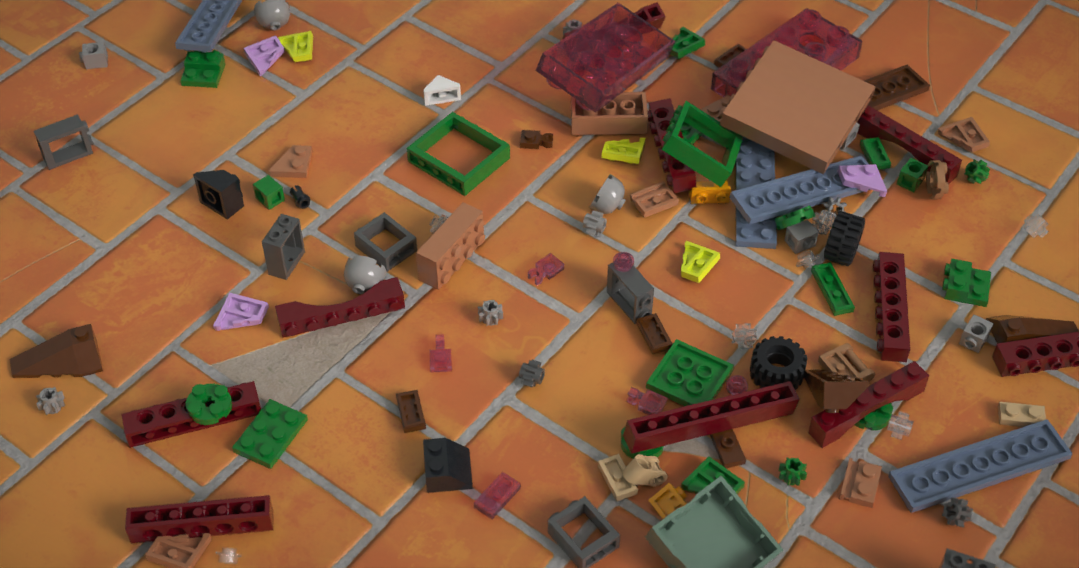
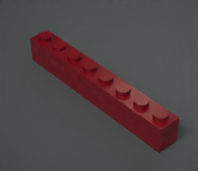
M789 381L627 420L623 436L631 454L794 414L800 398Z

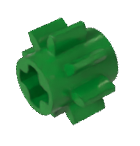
M975 159L968 163L964 173L968 176L967 180L973 184L975 182L981 184V182L985 181L990 171V168L986 167L987 163L983 160L978 162Z
M787 457L785 464L780 463L779 479H783L787 486H799L800 480H806L807 472L805 470L807 465L802 464L799 458L789 459Z

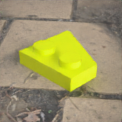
M312 31L278 37L285 51L294 62L312 59Z
M642 137L639 142L629 143V139L605 141L601 158L611 161H623L629 164H639L646 138Z
M686 241L683 264L681 266V277L700 283L719 261L720 252Z

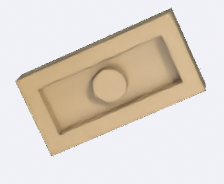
M999 402V425L1025 427L1046 420L1045 406Z
M619 454L598 461V468L616 502L638 494L637 486L629 483L622 474L626 466Z

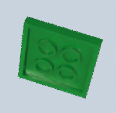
M676 339L646 382V389L683 406L714 400L732 373L734 365Z

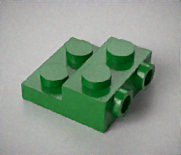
M216 50L206 53L188 51L184 60L185 69L180 80L181 85L218 88L225 67L223 53Z
M951 258L950 264L946 263L944 275L947 276V278H944L942 290L945 291V299L987 307L991 272L972 268V262Z

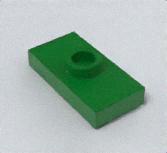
M879 137L860 140V147L869 165L876 164L878 170L891 167V162Z

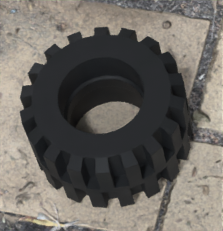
M840 211L836 215L824 250V259L849 266L853 262L865 227V218Z
M772 336L769 340L765 338L761 343L758 342L753 350L750 365L751 379H754V384L764 388L790 381L794 389H798V386L803 382L807 365V355H805V350L800 348V344L797 342L793 343V340L790 338L783 339V336H779V338ZM772 364H781L785 367H777Z

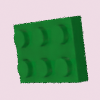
M269 399L233 445V452L272 469L308 421L307 415Z

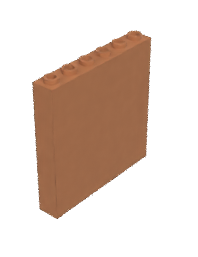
M773 40L770 46L765 47L762 58L756 60L754 69L748 71L745 82L739 84L737 93L731 95L728 106L722 108L719 115L722 117L720 125L824 175L871 101L876 86Z

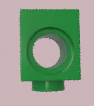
M910 158L900 170L897 185L915 192L925 180L928 165Z
M267 175L253 184L255 198L267 209L270 210L285 201L283 187L271 176Z

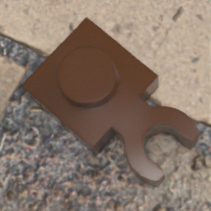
M522 130L520 148L539 149V146L552 148L553 134L545 133L540 135V131Z

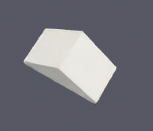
M437 75L423 90L425 106L461 100L460 84L440 75Z

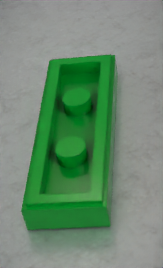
M832 263L812 266L811 272L833 315L837 316L854 312L855 307Z

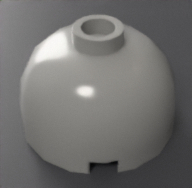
M260 0L254 6L256 19L264 28L278 30L289 20L290 7L289 3H286L285 0H267L263 3Z
M609 174L589 207L594 211L604 214H610L616 208L620 210L626 201L623 199L625 188L622 182Z
M356 255L351 260L348 258L344 270V279L355 293L364 294L378 282L384 280L387 272L383 265L381 267L376 265L377 260Z

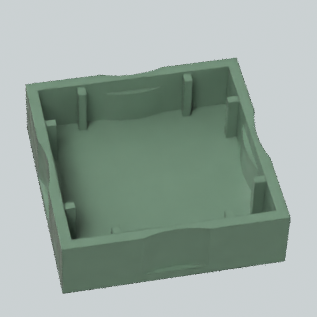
M722 475L697 493L688 504L676 509L653 526L645 536L669 568H764L783 551V548L762 523L751 515L742 499Z

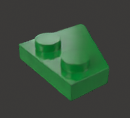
M681 27L680 34L675 35L673 40L666 46L667 53L677 59L683 58L685 55L705 46V39L685 27Z
M708 456L681 483V488L684 491L699 493L722 475L738 494L744 488L745 482Z

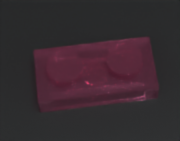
M502 472L476 499L474 508L490 519H493L521 489V483Z

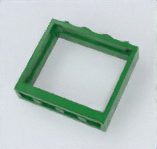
M685 101L682 106L678 105L673 113L674 116L669 122L670 125L666 130L667 133L662 139L664 141L662 150L722 187L732 174L743 136L721 126L719 121L688 101ZM683 122H686L726 148L721 163L678 136Z
M451 112L407 147V158L409 163L466 196L510 159V145L478 125L466 120L464 117ZM453 129L493 152L466 175L461 174L425 152Z

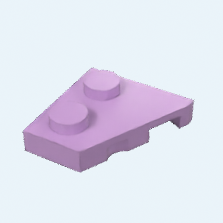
M273 36L245 47L244 53L259 76H262L284 53V47L277 36Z
M876 164L839 166L837 172L844 186L857 188L864 192H868V189L880 192L879 196L881 197L886 196L887 189Z
M229 293L213 327L215 330L220 331L261 324L269 305L264 301Z

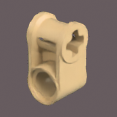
M640 454L634 457L622 473L624 478L633 485L655 487L664 483L668 478L667 473L662 471L659 466L657 456H643Z

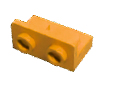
M727 180L722 187L712 181H697V187L689 190L691 204L730 203L731 187L728 186Z
M669 482L651 497L649 502L664 519L676 509L688 504L685 500L688 496L680 486L675 488Z

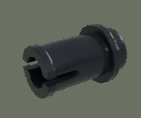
M295 186L297 191L292 187L290 194L295 199L296 206L302 209L307 208L310 205V197L303 192L300 186Z

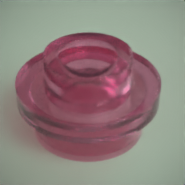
M620 252L614 256L613 264L617 270L626 272L634 265V257L630 253Z
M734 375L728 379L726 390L731 395L747 392L748 383L744 377Z

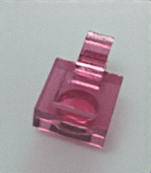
M444 334L436 335V350H430V372L452 371L451 349H445Z
M631 387L627 394L629 397L626 402L631 405H638L639 411L651 415L662 412L668 398L649 389L646 393H642L638 389Z

